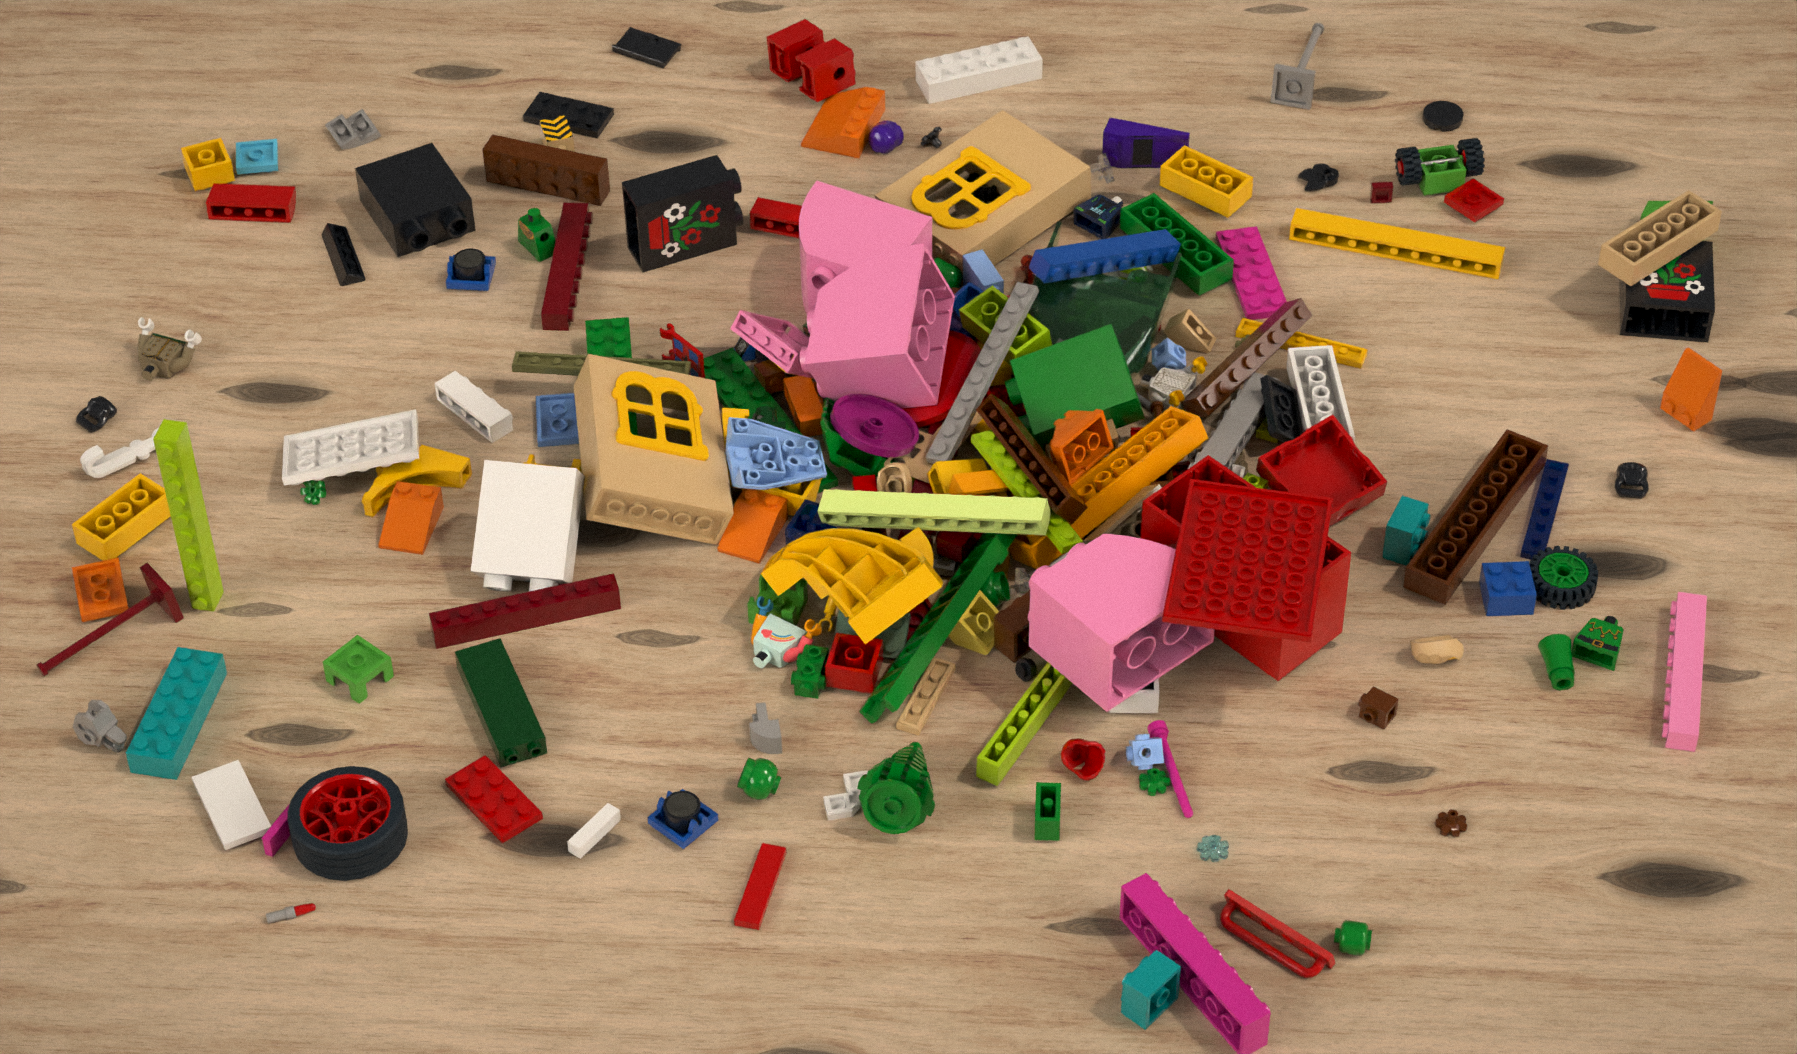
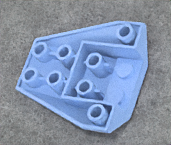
M729 417L725 454L732 487L767 490L826 478L827 472L819 440L753 419Z

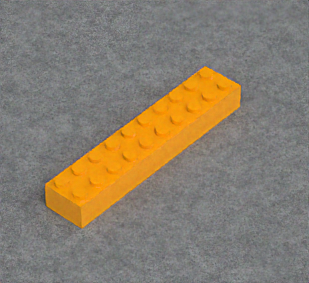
M1170 406L1071 484L1088 507L1073 524L1069 523L1081 539L1093 529L1099 527L1104 520L1118 511L1145 486H1150L1151 482L1166 474L1171 467L1182 461L1186 455L1200 447L1208 439L1200 416ZM1018 534L1009 546L1014 560L1034 569L1044 565L1049 566L1055 559L1063 555L1047 535Z

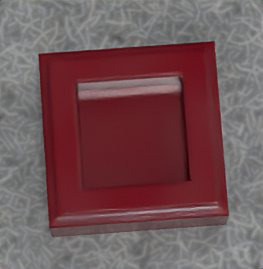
M1393 182L1371 183V203L1392 202Z

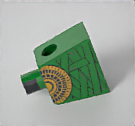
M531 208L528 210V214L518 219V242L541 262L553 256L555 238L552 225L541 215L538 208Z

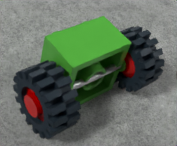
M1478 138L1460 140L1457 144V151L1454 145L1417 149L1415 146L1399 148L1396 150L1397 153H1395V169H1397L1398 181L1402 186L1418 184L1423 195L1451 192L1465 184V177L1482 175L1484 172L1485 164L1483 162H1485V158H1483L1484 151H1482L1481 141Z

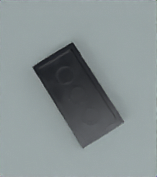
M539 92L524 113L523 120L527 123L540 125V120L565 116L572 133L599 138L613 117L614 108Z

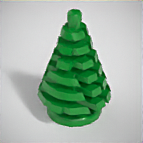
M912 742L909 746L899 749L891 758H885L879 764L869 769L867 775H863L858 782L857 789L861 790L858 798L865 818L873 827L884 833H906L924 823L926 816L931 817L934 811L935 802L933 800L934 793L930 774L927 772L923 748L918 742Z

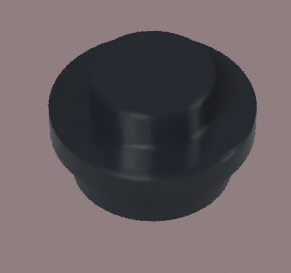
M1021 658L1016 663L1015 671L1019 678L1028 682L1036 676L1037 667L1032 659Z

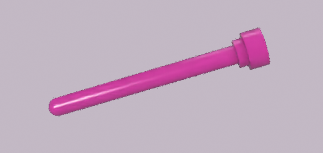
M1163 720L1153 721L1147 727L1150 738H1162L1164 763L1183 815L1186 818H1191L1193 810L1167 742L1169 733L1167 725Z

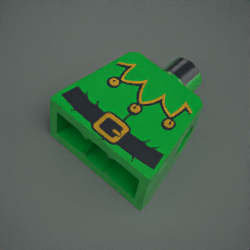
M1606 616L1604 621L1591 618L1574 638L1571 651L1572 657L1614 671L1624 629L1618 626V620L1613 616Z

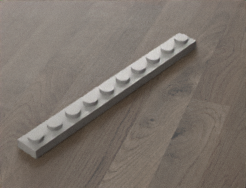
M1021 282L1016 283L926 455L927 462L934 464L936 461L952 460L977 412L976 409L980 406L1039 293L1037 286Z

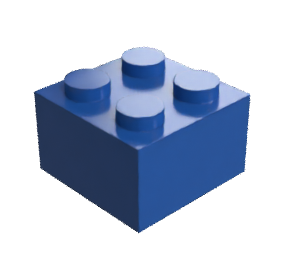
M1529 561L1482 563L1479 585L1486 616L1533 615L1537 594Z

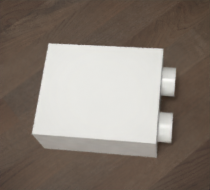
M484 460L471 572L484 578L483 588L496 591H511L512 580L530 582L529 591H534L573 581L585 476L577 468Z

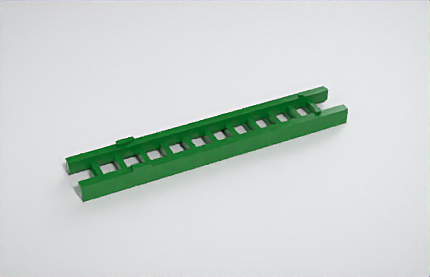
M982 533L859 712L871 724L879 719L886 708L892 713L897 711L907 695L913 692L914 685L996 565H1001L1009 554L1007 549L1018 534Z

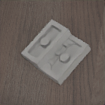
M363 109L347 119L341 114L325 124L342 150L355 148L381 137L378 129Z

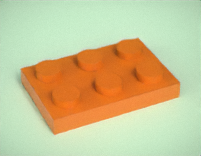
M119 558L72 567L82 622L119 615L128 609Z

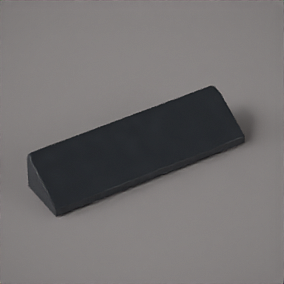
M327 223L322 232V238L340 286L365 281V275L347 228Z

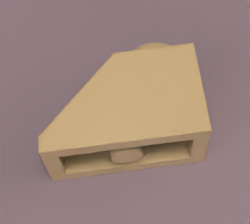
M1189 308L1171 317L1164 330V333L1176 345L1206 354L1211 352L1217 339Z

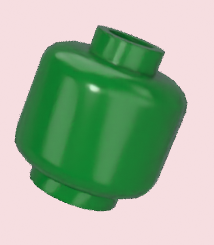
M1345 920L1341 928L1336 927L1334 943H1339V951L1341 953L1362 956L1366 950L1370 951L1372 930H1368V925L1364 922Z

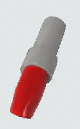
M313 903L285 907L282 910L267 913V922L269 924L284 919L290 920L296 918V916L314 911L316 906Z

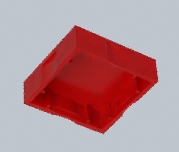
M1333 414L1308 428L1299 437L1284 442L1260 456L1256 472L1260 477L1268 480V487L1271 490L1334 498L1330 526L1383 496L1388 482L1370 459L1357 448L1352 437Z

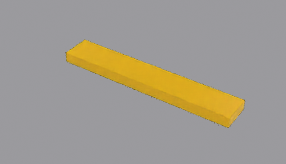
M1242 318L1236 329L1235 337L1243 338L1248 334L1251 335L1263 323ZM1297 331L1280 347L1281 349L1288 350V348L1332 345L1336 363L1361 369L1368 349Z

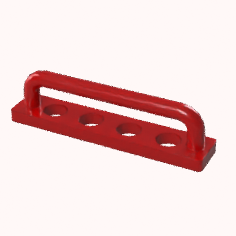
M1230 889L1224 894L1227 903L1220 913V922L1226 930L1304 978L1315 977L1325 966L1332 969L1335 965L1334 956L1329 951ZM1236 909L1316 961L1309 968L1302 966L1231 921V914Z

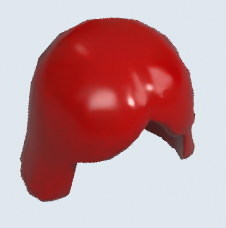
M1081 738L1070 739L1064 744L1060 754L1064 766L1082 780L1096 778L1105 763V749L1096 741H1088ZM1085 762L1082 769H1073Z

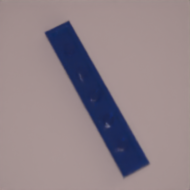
M1550 459L1546 460L1523 542L1521 558L1532 560L1534 554L1537 555L1541 549L1545 551V548L1548 546L1569 468L1568 463Z

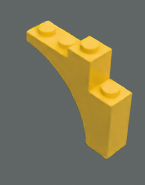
M421 444L419 447V459L409 463H394L389 467H376L378 477L375 478L373 485L368 492L364 493L362 498L365 515L374 517L381 508L389 503L397 481L462 489L472 475L470 458Z

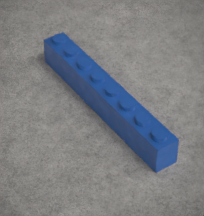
M1164 229L1038 249L1034 252L1029 269L1043 283L1174 262L1181 243Z

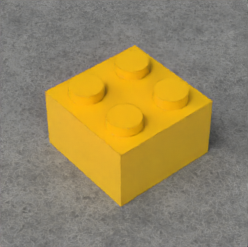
M221 138L181 148L184 167L195 191L212 187L213 183L226 184L235 181L232 161Z

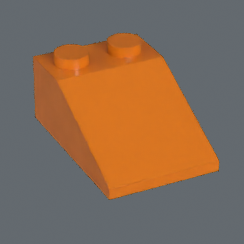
M1687 347L1663 392L1660 408L1692 431H1696L1712 420L1723 370Z
M397 481L390 496L379 548L423 555L444 508L441 487Z
M743 489L733 507L734 514L722 535L718 552L760 564L788 519L787 498L755 489Z

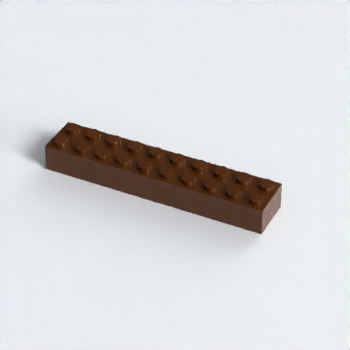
M1507 429L1406 566L1403 588L1446 605L1544 468L1548 445Z

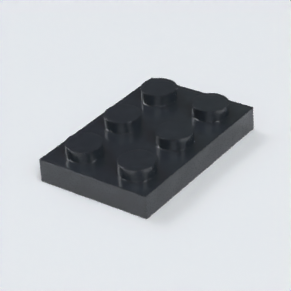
M1269 375L1260 378L1269 436L1283 443L1299 437L1303 434L1296 389Z

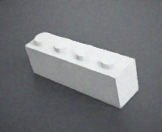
M454 371L435 383L437 400L491 443L513 431L511 412L501 407L494 398L487 396L481 388L474 386L467 377Z

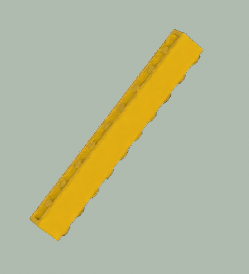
M1296 208L1290 224L1289 240L1493 279H1499L1504 261L1505 247L1300 208Z

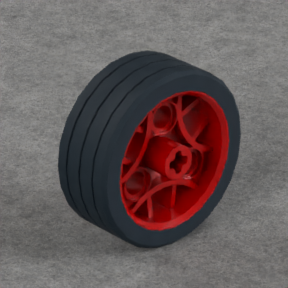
M339 767L314 776L297 790L288 808V825L293 849L298 860L312 873L330 880H355L378 873L388 867L400 855L408 837L404 801L399 787L390 777L367 767Z

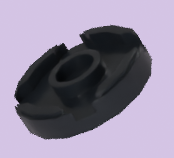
M1434 101L1426 105L1423 110L1422 119L1429 128L1434 130L1439 128L1440 131L1447 132L1461 126L1464 112L1455 103Z

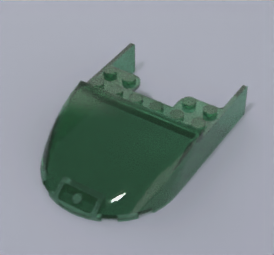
M1057 221L1047 248L1058 246L1062 222ZM1177 254L1171 274L1167 277L1137 269L1129 273L1127 280L1104 274H1096L1043 283L1035 275L1032 285L1038 287L1039 293L1028 314L1049 329L1052 345L1056 344L1059 338L1065 341L1112 324L1130 374L1138 373L1149 359L1177 280L1182 254Z

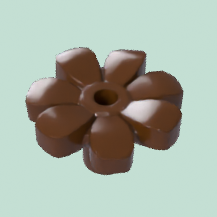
M1451 809L1448 811V814L1445 812L1438 814L1435 826L1441 828L1440 834L1443 836H1448L1451 832L1453 837H1459L1460 832L1467 830L1466 817L1464 815L1458 816V812Z

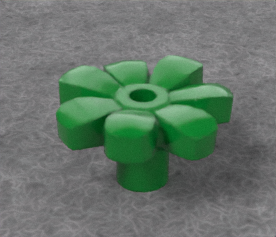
M310 480L303 482L306 488H301L300 494L306 495L304 501L307 504L317 505L320 503V498L326 497L324 481Z
M1157 768L1147 769V774L1139 776V787L1141 790L1148 789V795L1155 796L1156 790L1163 794L1167 791L1166 787L1170 785V778L1166 777L1164 771H1160Z

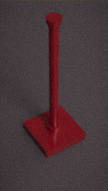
M148 562L139 568L148 586L150 595L43 664L41 662L36 665L38 670L45 677L48 675L49 670L155 602L163 608L175 623L179 622L184 617L172 588Z

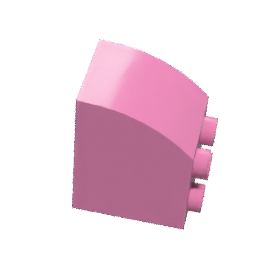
M816 181L802 204L799 216L801 291L806 314H808L809 310H815L818 291L847 269L868 258L900 247L923 243L932 256V217Z
M924 243L900 247L868 258L839 274L818 291L815 310H809L807 314V327L810 338L808 346L801 348L800 364L802 370L805 373H811L817 382L820 397L829 398L836 402L845 395L867 394L885 399L900 408L937 405L955 295Z
M1102 534L1088 544H1076L1070 549L1064 559L1053 566L1044 565L1039 567L1030 577L1028 584L1030 588V611L1028 613L1029 647L1106 712L1213 643L1215 630L1162 622L1176 549L1146 539L1115 534Z

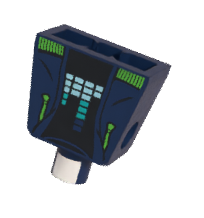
M1096 195L1074 207V225L1100 239H1107L1120 225V213L1123 207L1122 199L1115 196L1110 200L1103 195Z

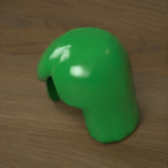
M935 258L934 261L949 287L960 288L963 280L961 270L941 258Z

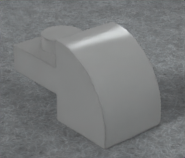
M756 703V714H752L753 722L749 723L752 745L763 753L782 754V738L778 719L768 720L766 703Z

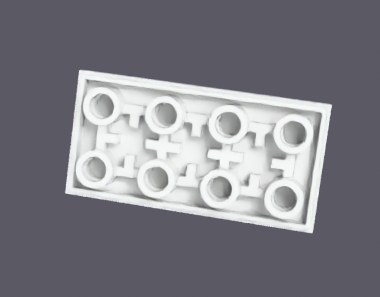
M239 760L192 777V782L225 850L260 838L271 827Z

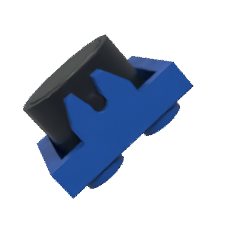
M474 248L463 249L453 254V256H449L446 288L489 291L496 265L495 256H485L482 251Z
M684 789L673 793L668 791L665 799L660 797L657 810L647 817L650 826L682 849H685L719 820L718 813L703 804L694 793Z

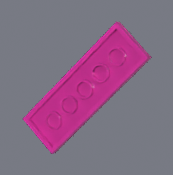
M1257 226L1216 231L1215 238L1219 248L1234 259L1232 283L1246 319L1269 318L1287 301Z

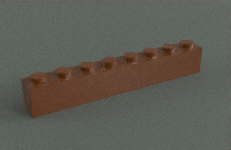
M1302 298L1285 302L1194 388L1185 397L1184 401L1180 402L1184 409L1203 418L1209 416L1313 316Z
M990 394L976 411L1042 497L1047 498L1052 510L1073 524L1088 508L1008 404Z

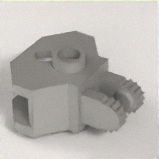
M91 700L88 703L86 713L79 712L75 716L73 729L78 739L86 745L100 747L103 744L117 753L124 749L127 736L117 727L118 720L111 712L109 706L101 700Z

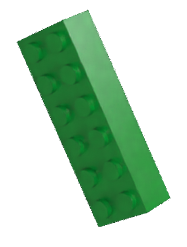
M1155 193L1121 208L1120 229L1127 235L1166 229L1181 243L1174 262L1162 263V265L1197 295L1200 296L1232 280L1234 259Z

